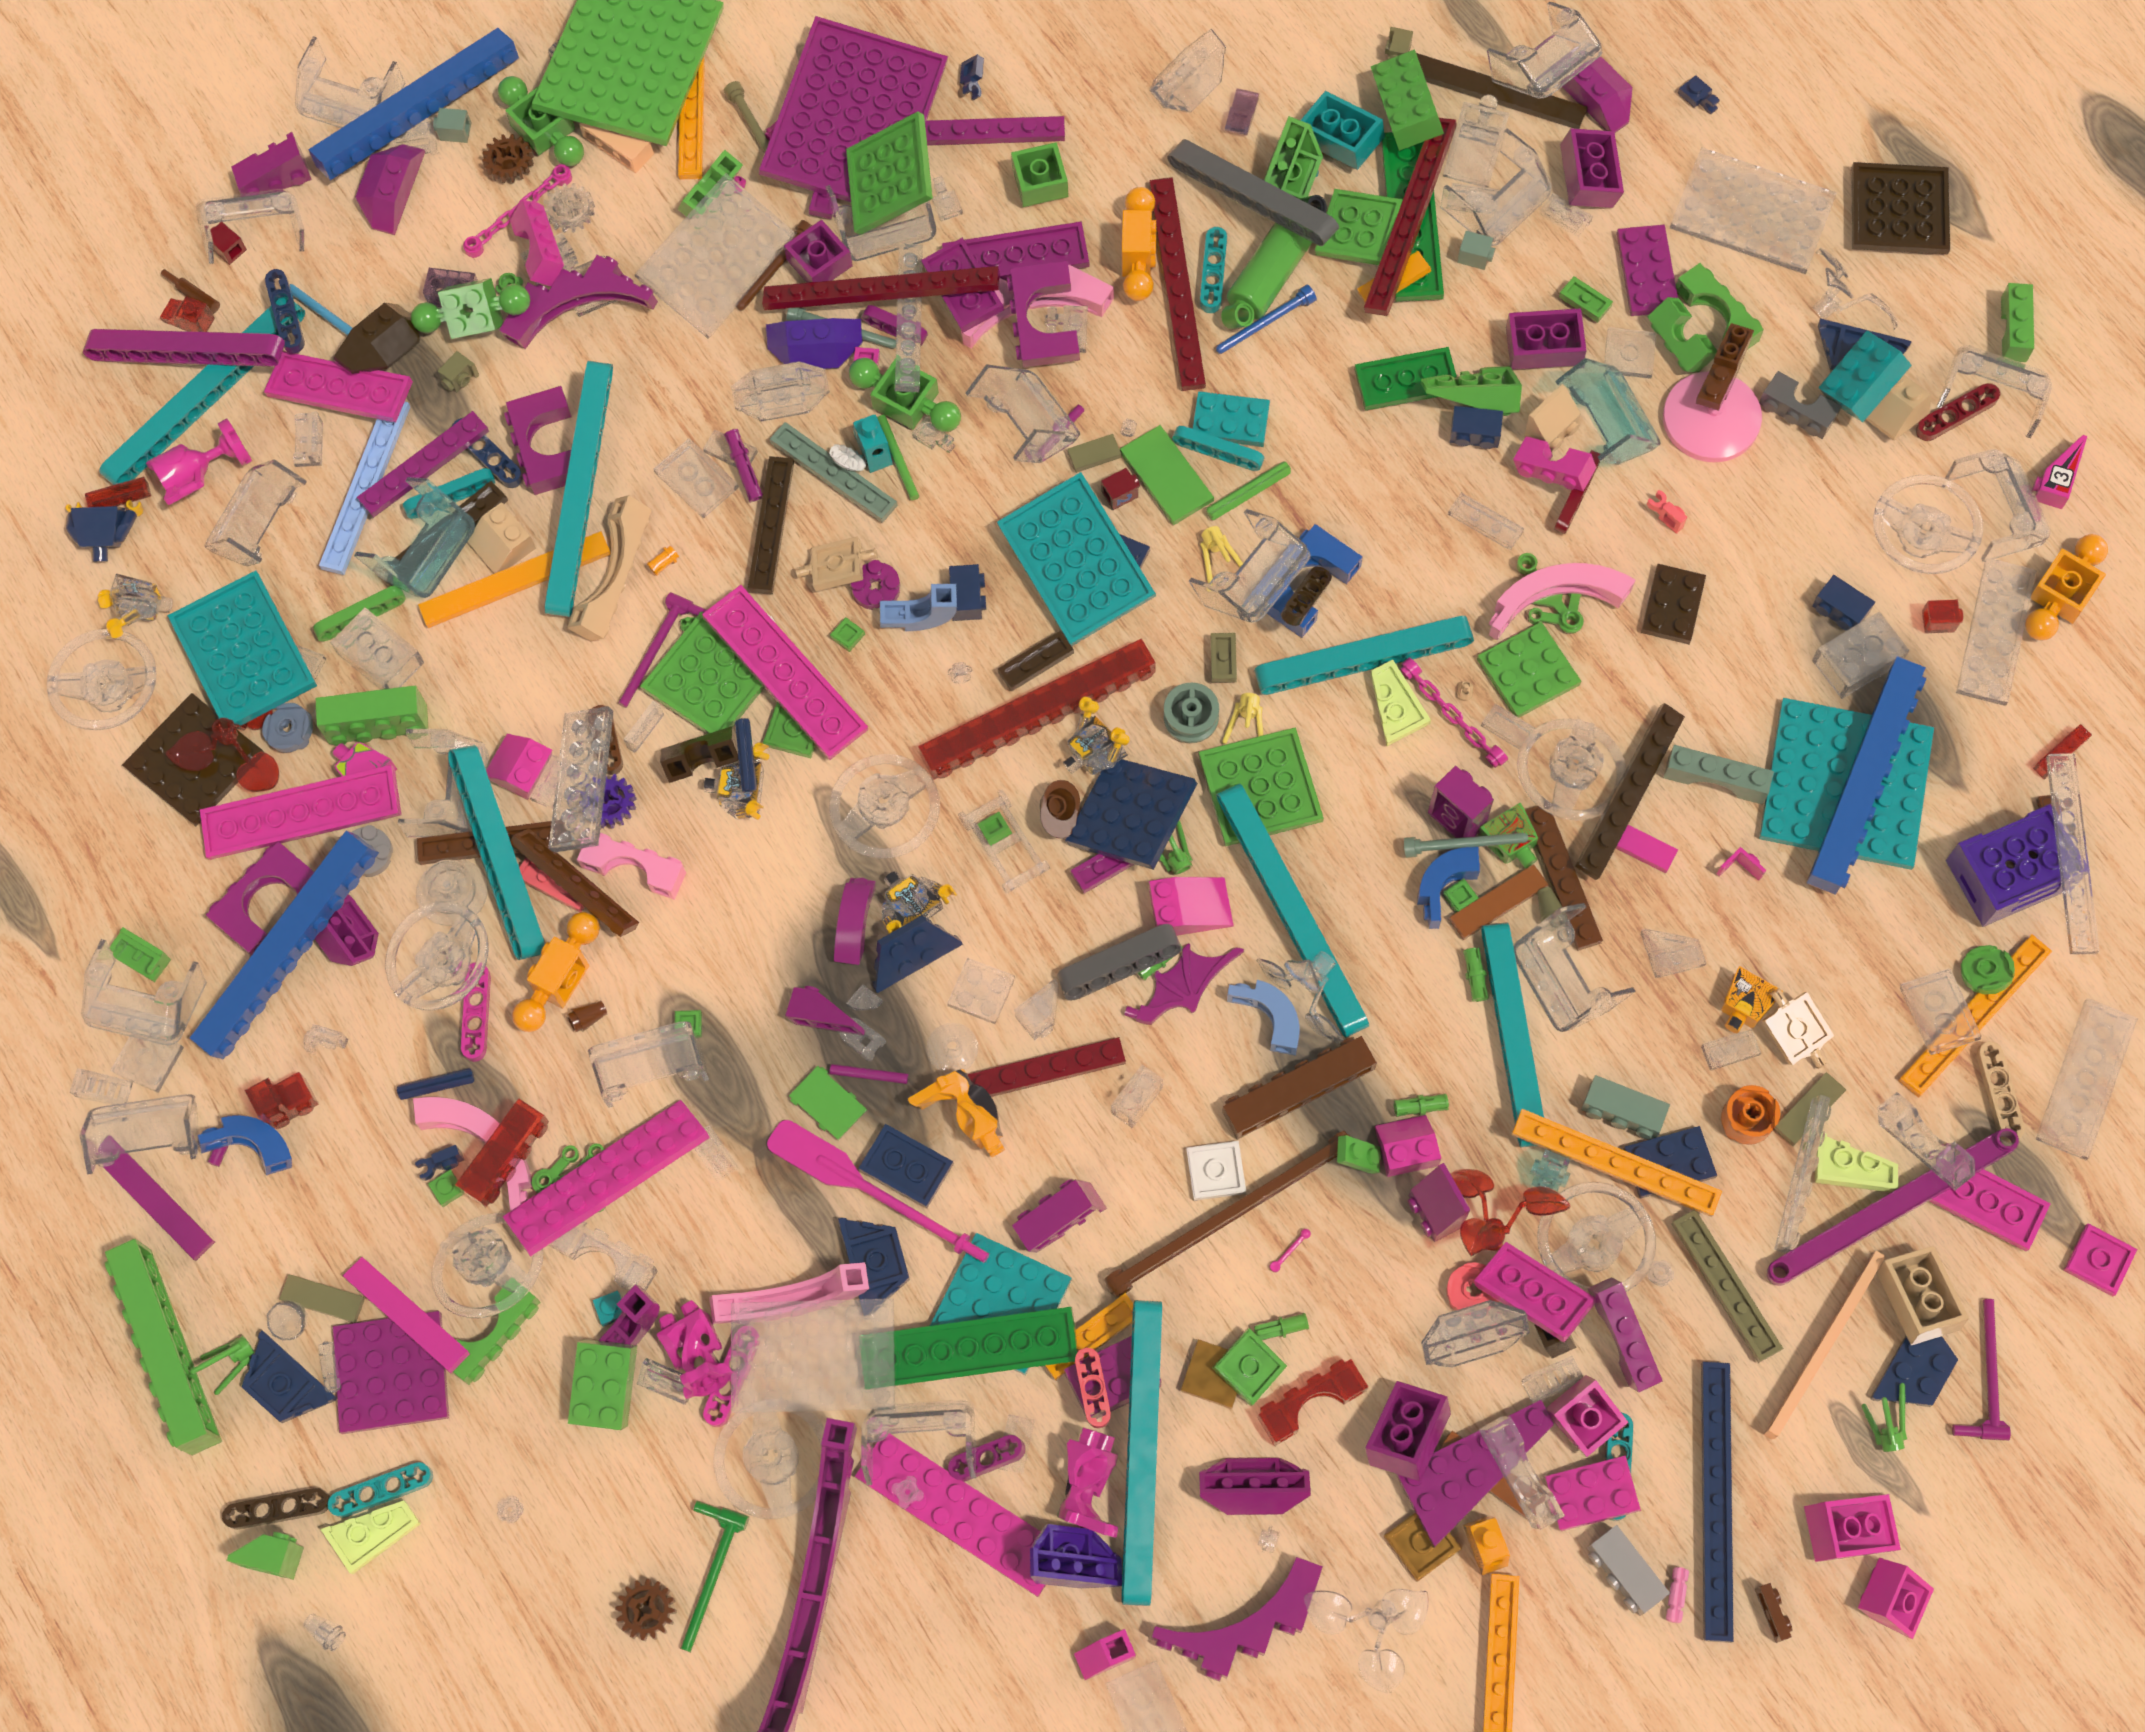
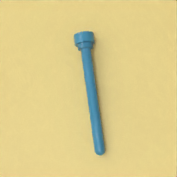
M290 284L292 295L348 336L352 329L350 325L298 287Z

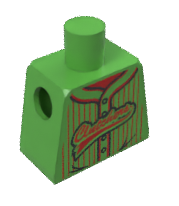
M1519 803L1482 825L1478 836L1526 833L1528 841L1525 843L1488 847L1505 864L1518 858L1523 867L1528 868L1537 861L1531 849L1536 846L1538 836L1523 805Z

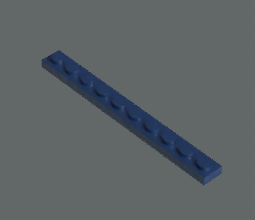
M1702 1362L1704 1641L1732 1643L1734 1642L1730 1363Z

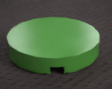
M1979 946L1970 950L1964 960H1962L1961 976L1966 986L1974 992L1985 995L1996 994L2005 990L2012 983L2015 976L2014 961L2009 953L2005 950L1997 949L1996 946Z

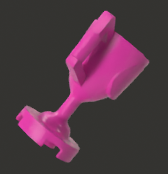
M228 418L217 423L222 432L219 437V444L209 451L200 452L179 444L146 462L148 468L155 471L166 489L164 500L167 505L202 488L209 462L220 455L225 454L228 457H236L242 466L252 461Z

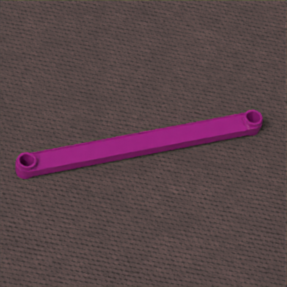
M2010 1128L1995 1132L1774 1260L1767 1269L1768 1280L1776 1286L1789 1283L2006 1157L2019 1144L2017 1133ZM2000 1137L2008 1138L2011 1141L2012 1145H2003L2000 1141ZM1782 1268L1786 1272V1277H1776L1773 1269Z

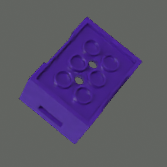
M2051 804L2030 812L2023 819L1985 835L1981 833L1958 843L1945 860L1982 927L2075 888L2089 872ZM2029 851L2036 852L2037 858H2030ZM2012 861L2014 868H2008L2005 862Z

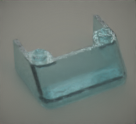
M1584 358L1555 381L1557 385L1563 384L1566 388H1569L1571 391L1570 395L1575 404L1586 406L1607 442L1603 446L1604 452L1598 456L1600 461L1619 465L1653 451L1661 444L1659 437L1626 379L1616 367Z
M407 477L405 481L422 495L417 504L416 512L418 517L426 523L401 561L392 556L380 558L377 554L356 552L354 556L381 579L416 597L426 598L435 591L474 533L475 522L469 514L428 478Z

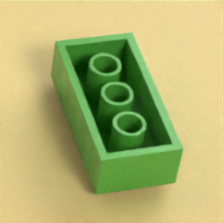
M1415 49L1370 66L1399 151L1444 134Z
M416 685L315 698L317 727L328 743L338 746L341 743L345 745L347 742L353 741L365 743L377 738L389 740L401 735L419 736L421 733L429 732L427 704Z

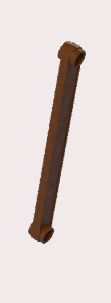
M1345 1130L1339 1132L1328 1140V1146L1125 1271L1118 1269L1104 1279L1109 1292L1115 1298H1119L1124 1293L1129 1292L1133 1288L1132 1284L1330 1162L1337 1157L1338 1137L1350 1135Z

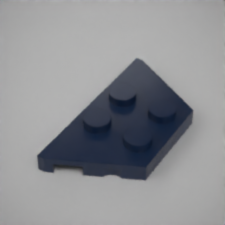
M1820 318L1818 330L1830 370H1834L1863 334L1869 330ZM1869 331L1901 351L1902 354L1909 349L1912 342Z
M922 915L877 941L876 952L878 955L874 966L877 973L876 981H873L872 986L879 993L960 947L963 943L958 936H953L943 927L933 924L930 919Z
M838 1218L850 1264L865 1263L869 1289L859 1295L863 1315L866 1318L910 1280L896 1227L879 1226L865 1221L857 1222L847 1220V1218Z
M263 1330L259 1333V1342L255 1354H252L249 1363L250 1368L245 1375L242 1388L279 1422L285 1423L336 1401L337 1397L267 1333Z
M1905 1336L1870 1399L1880 1401L1883 1397H1886L1887 1401L1899 1404V1385L1904 1383L1905 1404L1910 1403L1917 1406L1931 1407L1954 1369L1958 1358L1942 1336L1911 1345L1907 1336Z

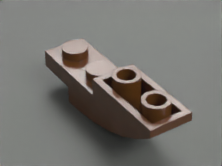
M1733 323L1730 324L1714 357L1713 365L1697 396L1696 404L1717 411L1720 410L1739 372L1754 330Z

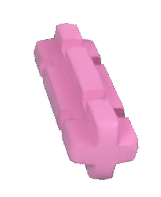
M1675 1567L1672 1573L1674 1582L1671 1583L1668 1600L1670 1609H1667L1666 1620L1672 1623H1681L1683 1617L1681 1608L1684 1607L1687 1589L1685 1582L1688 1581L1689 1571L1685 1568Z

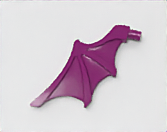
M1188 943L1182 949V955L1172 969L1165 973L1156 971L1154 976L1156 982L1155 992L1148 1005H1141L1140 1010L1127 1006L1124 1015L1136 1019V1022L1152 1025L1170 1009L1183 1007L1194 1013L1197 1010L1203 992L1212 979L1230 962L1243 954L1244 949L1236 947L1222 956L1205 957L1193 952L1190 949L1191 945Z

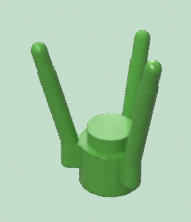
M1178 821L1176 826L1182 849L1178 848L1173 835H1171L1169 842L1173 851L1168 854V860L1163 855L1159 859L1164 864L1167 872L1173 871L1175 875L1181 874L1193 866L1191 863L1193 859L1189 853L1180 821Z
M241 1336L230 1343L201 1355V1360L210 1359L191 1369L189 1373L193 1375L228 1355L234 1363L240 1361L238 1366L215 1390L214 1394L219 1395L236 1375L250 1363V1356L255 1352L247 1339Z
M1900 1383L1899 1430L1898 1426H1893L1886 1397L1882 1398V1405L1887 1427L1881 1429L1882 1434L1867 1405H1861L1875 1435L1877 1445L1882 1444L1883 1452L1904 1449V1440H1907L1905 1431V1384Z

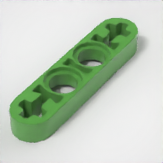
M390 586L320 620L314 625L313 631L319 641L331 640L400 606L405 602L406 597L400 586Z

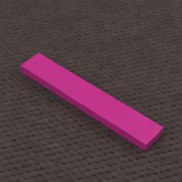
M363 1257L343 1275L353 1287L450 1374L470 1355L468 1350Z

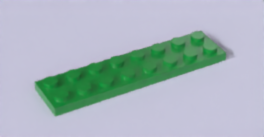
M1384 132L1385 137L1381 141L1386 197L1403 199L1424 141L1399 151L1393 132ZM1434 191L1410 254L1412 255L1419 251L1430 266L1431 272L1396 293V302L1442 300L1444 298Z
M1072 1307L859 1336L865 1390L1075 1362V1357L1078 1353Z

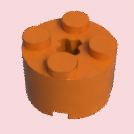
M1748 1085L1740 1088L1731 1095L1722 1109L1721 1122L1725 1134L1728 1138L1746 1145L1764 1141L1779 1122L1780 1106L1777 1100L1769 1094V1091L1763 1087ZM1747 1111L1750 1112V1115L1755 1118H1750V1116L1746 1114Z

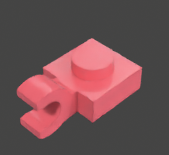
M1658 490L1655 496L1660 502H1654L1650 498L1648 499L1647 506L1649 509L1657 512L1659 519L1677 534L1683 529L1687 516L1679 506H1674L1670 501L1667 503L1666 494Z

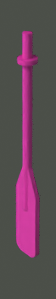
M790 1120L781 1121L769 1137L767 1146L773 1154L825 1185L860 1189L955 1246L954 1252L957 1254L965 1251L983 1263L987 1261L989 1253L970 1243V1236L964 1233L960 1237L867 1182L845 1152Z

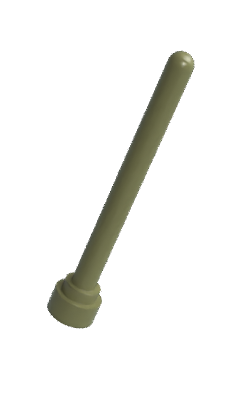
M733 81L726 85L724 93L728 100L737 104L765 153L769 142L744 100V89L741 83Z

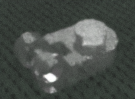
M851 1018L865 1030V1034L858 1035L839 1032L840 1037L844 1043L858 1052L864 1059L871 1062L875 1057L874 1053L879 1047L882 1048L887 1041L861 1020ZM865 1037L871 1040L867 1046L861 1044Z

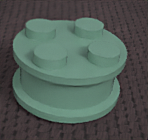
M1191 682L1178 685L1170 691L1164 703V724L1168 732L1175 739L1185 743H1198L1209 738L1216 730L1219 721V702L1211 689L1205 685Z

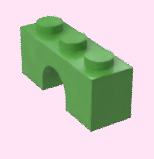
M724 150L699 183L683 199L678 210L693 223L697 224L738 174L743 164Z
M2008 283L2001 296V319H2007L2005 334L2002 338V361L2027 362L2034 350L2033 284Z
M1667 297L1647 316L1652 323V329L1662 336L1665 340V347L1675 354L1678 358L1679 366L1684 371L1699 373L1714 359L1717 349L1706 335L1694 334L1689 340L1685 339L1683 328L1692 315L1679 298Z

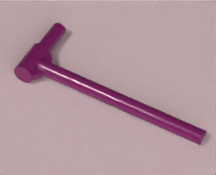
M672 592L667 595L665 604L669 612L618 702L620 706L627 708L677 616L689 613L698 616L700 612L704 613L707 609L693 604V601Z
M1983 1299L1989 1420H1986L1980 1426L1953 1425L1952 1434L1953 1436L1980 1437V1439L2009 1441L2011 1437L2010 1426L2004 1421H2000L1994 1299Z

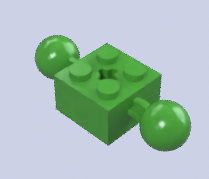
M515 76L504 78L499 83L498 96L504 104L510 106L505 110L510 126L519 136L523 137L525 142L529 143L538 156L554 145V155L559 163L565 166L579 164L584 156V147L577 138L567 136L575 130L573 120L533 110L532 101L539 86L528 93L527 86L522 79Z
M492 278L453 285L438 292L441 308L428 302L415 306L411 313V322L418 331L432 333L440 327L441 322L446 321L451 339L493 331L504 323L501 310L510 315L524 313L530 305V295L521 285L511 284L503 288L500 295L496 296Z
M859 358L851 364L849 378L856 387L862 389L875 387L870 394L873 409L914 430L924 414L930 416L932 425L941 432H951L959 426L961 412L957 405L949 401H942L937 404L933 402L939 393L936 378L898 358L894 359L884 375L880 374L878 365L869 358Z

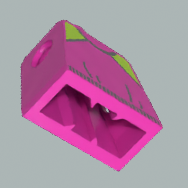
M357 742L351 749L341 743L333 751V755L339 759L335 769L340 776L388 765L394 766L395 771L397 770L390 758L361 742Z

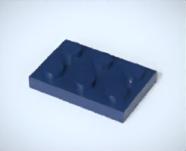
M885 1124L858 1169L919 1205L928 1208L954 1162Z
M1700 1126L1628 1145L1623 1148L1626 1152L1699 1182L1717 1177ZM1636 1186L1640 1199L1656 1195Z

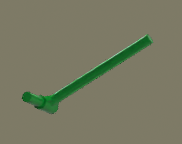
M700 1501L695 1503L693 1511L717 1519L721 1527L724 1528L680 1648L690 1653L734 1533L745 1531L749 1521V1516L724 1507L720 1509Z

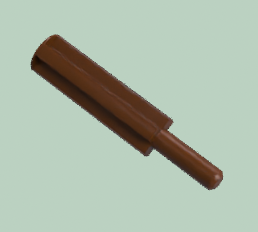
M166 269L161 271V275L174 283L179 292L211 314L219 310L220 302L183 277L177 278Z

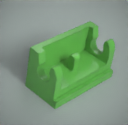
M124 927L121 928L120 933L109 948L110 951L114 952L112 957L154 983L171 961L162 950Z

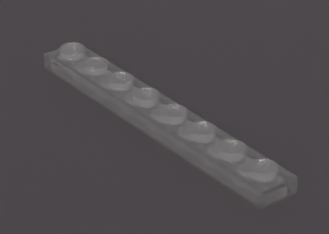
M899 243L898 275L922 273L923 245ZM922 297L897 299L895 391L919 392Z
M2049 754L2046 757L2069 950L2070 954H2097L2100 949L2075 754Z

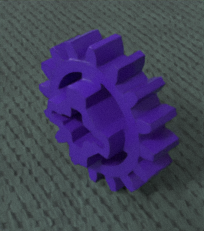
M603 774V780L601 781L596 777L593 778L595 783L593 786L586 784L588 793L584 792L581 794L583 800H585L581 802V807L585 809L583 813L586 818H590L593 825L599 821L601 828L604 829L607 823L613 829L615 822L624 825V817L631 819L632 816L629 810H636L633 802L637 798L635 793H632L634 791L632 785H627L625 778L618 781L616 774H613L611 779H608L606 774ZM618 789L624 793L625 798H622L621 795H618ZM593 804L599 808V813L593 809Z

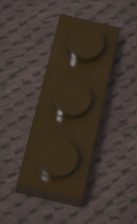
M1059 631L998 668V673L1009 689L1014 691L1074 654V649L1062 632Z

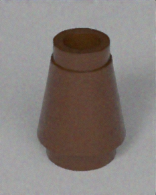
M600 1000L571 1009L572 1012L567 1014V1018L575 1032L580 1030L584 1032L608 1013L603 1002Z

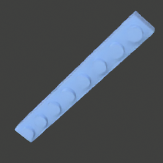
M404 402L396 423L380 419L376 420L319 566L321 570L345 575L369 514L358 501L357 496L383 478L410 409L408 402Z

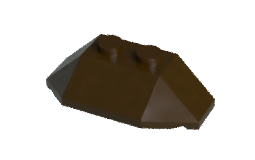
M384 302L351 329L335 354L334 360L352 374L359 373V371L388 369L420 343L419 331L413 326L411 314L398 304Z

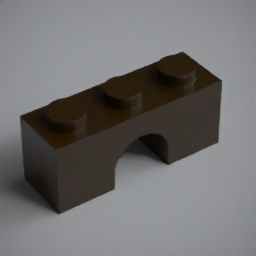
M733 726L662 748L660 763L668 782L671 783L693 776V771L698 766L708 762H714L718 768L739 761L736 733Z

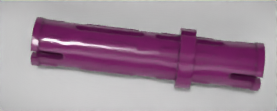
M738 429L729 430L724 433V437L730 448V458L735 462L749 502L758 501L763 498V494L748 457V448H745Z

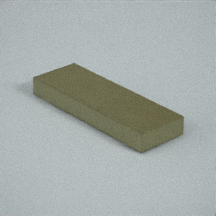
M1826 1072L1778 1122L1774 1130L1794 1146L1844 1094L1846 1089Z
M289 1274L279 1300L356 1323L365 1298Z

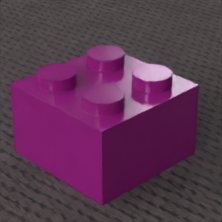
M822 219L784 245L787 261L806 283L834 280L853 266L849 249Z

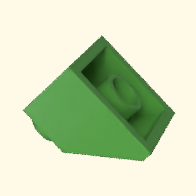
M273 1532L272 1536L263 1534L229 1554L226 1561L243 1568L294 1580L304 1547L297 1545V1539L289 1535Z

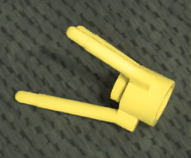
M1217 526L1209 527L1203 531L1201 536L1204 541L1200 543L1204 555L1208 587L1211 590L1213 589V578L1208 550H1211V552L1220 551L1226 562H1230L1231 559L1227 553L1228 551L1239 567L1244 566L1228 543L1226 536L1222 535L1220 528Z
M1244 693L1241 695L1240 703H1235L1234 713L1222 740L1223 744L1227 743L1239 713L1245 718L1246 728L1250 726L1251 719L1256 716L1258 737L1263 736V708L1259 706L1260 697L1257 694Z

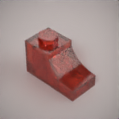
M186 296L183 301L171 298L163 310L160 319L164 323L185 331L207 332L215 317L206 303Z

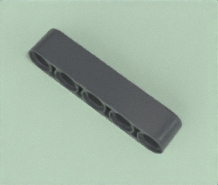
M1171 924L1159 925L1063 968L1058 972L1057 977L1065 998L1070 1001L1077 1000L1178 955L1181 951V945Z

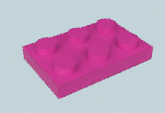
M1626 1456L1545 1476L1560 1531L1641 1511Z

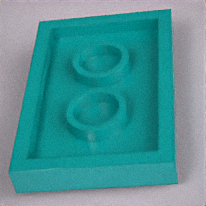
M1198 391L1193 429L1236 444L1264 447L1270 400Z

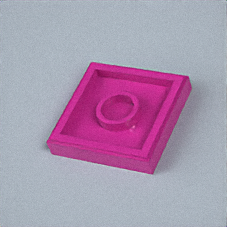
M2087 1223L2063 1271L2114 1297L2138 1249Z

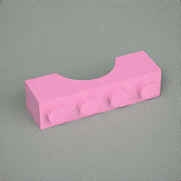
M588 833L577 858L581 868L603 876L620 865L637 866L647 873V884L651 892L675 900L686 875L680 860L674 857H667V859L660 857L655 851L650 849H644V851L636 849L633 844L626 841L615 842L611 837L603 833H597V835Z

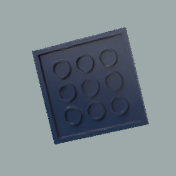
M1119 759L1111 765L1112 761H1108L1109 763H1105L1077 817L1076 826L1073 828L1072 834L1065 841L1068 845L1154 870L1198 783L1191 777L1124 759Z

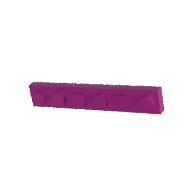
M1064 116L926 120L925 123L927 146L1065 141Z
M472 411L357 496L358 501L374 518L489 432L488 427Z

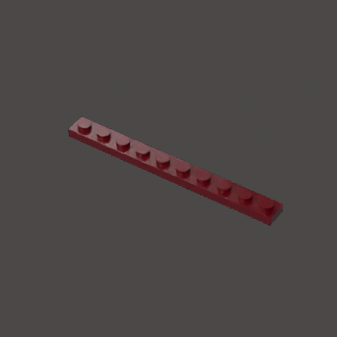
M1439 118L1444 134L1424 141L1365 302V313L1382 316L1389 315L1456 130V119Z
M1173 177L1150 180V191L1155 198L1153 211L1156 220L1182 391L1206 388Z
M998 266L764 286L762 305L764 310L997 291L999 290L1000 271Z

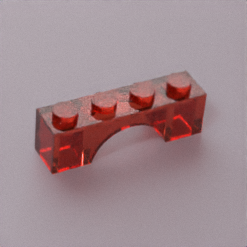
M1343 1359L1337 1361L1329 1367L1331 1371L1322 1376L1318 1373L1306 1381L1308 1385L1300 1390L1294 1387L1283 1394L1285 1399L1278 1403H1275L1273 1400L1260 1408L1261 1413L1258 1414V1420L1274 1447L1298 1433V1413L1309 1400L1316 1397H1330L1345 1405L1367 1392L1368 1385L1352 1359L1344 1362Z

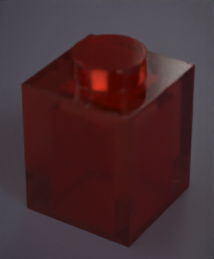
M1958 599L1927 601L1922 610L1925 634L1954 633L1960 623L1963 622V610L1959 608Z

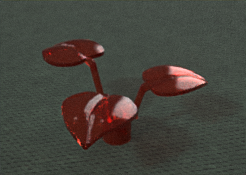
M273 709L243 725L236 724L228 718H219L212 726L214 732L211 735L212 744L207 734L195 731L180 738L171 749L166 751V755L174 764L183 769L199 771L208 767L213 762L214 757L211 750L216 748L217 740L225 745L233 744L247 762L241 765L237 771L239 784L244 789L253 792L271 790L277 785L279 780L277 762L271 755L264 752L255 754L250 760L236 741L238 737L236 729L243 731L247 727L251 730L262 729L265 718L268 714H273Z
M1462 1169L1451 1173L1463 1198H1475L1479 1195L1482 1200L1484 1221L1478 1218H1471L1465 1220L1460 1226L1462 1243L1471 1257L1487 1249L1491 1251L1500 1250L1505 1240V1234H1510L1511 1226L1524 1207H1526L1528 1213L1537 1216L1557 1214L1571 1208L1570 1203L1555 1190L1541 1186L1532 1187L1523 1193L1525 1201L1519 1203L1507 1225L1504 1226L1500 1219H1489L1485 1193L1491 1192L1494 1189L1493 1180L1486 1173L1474 1169Z

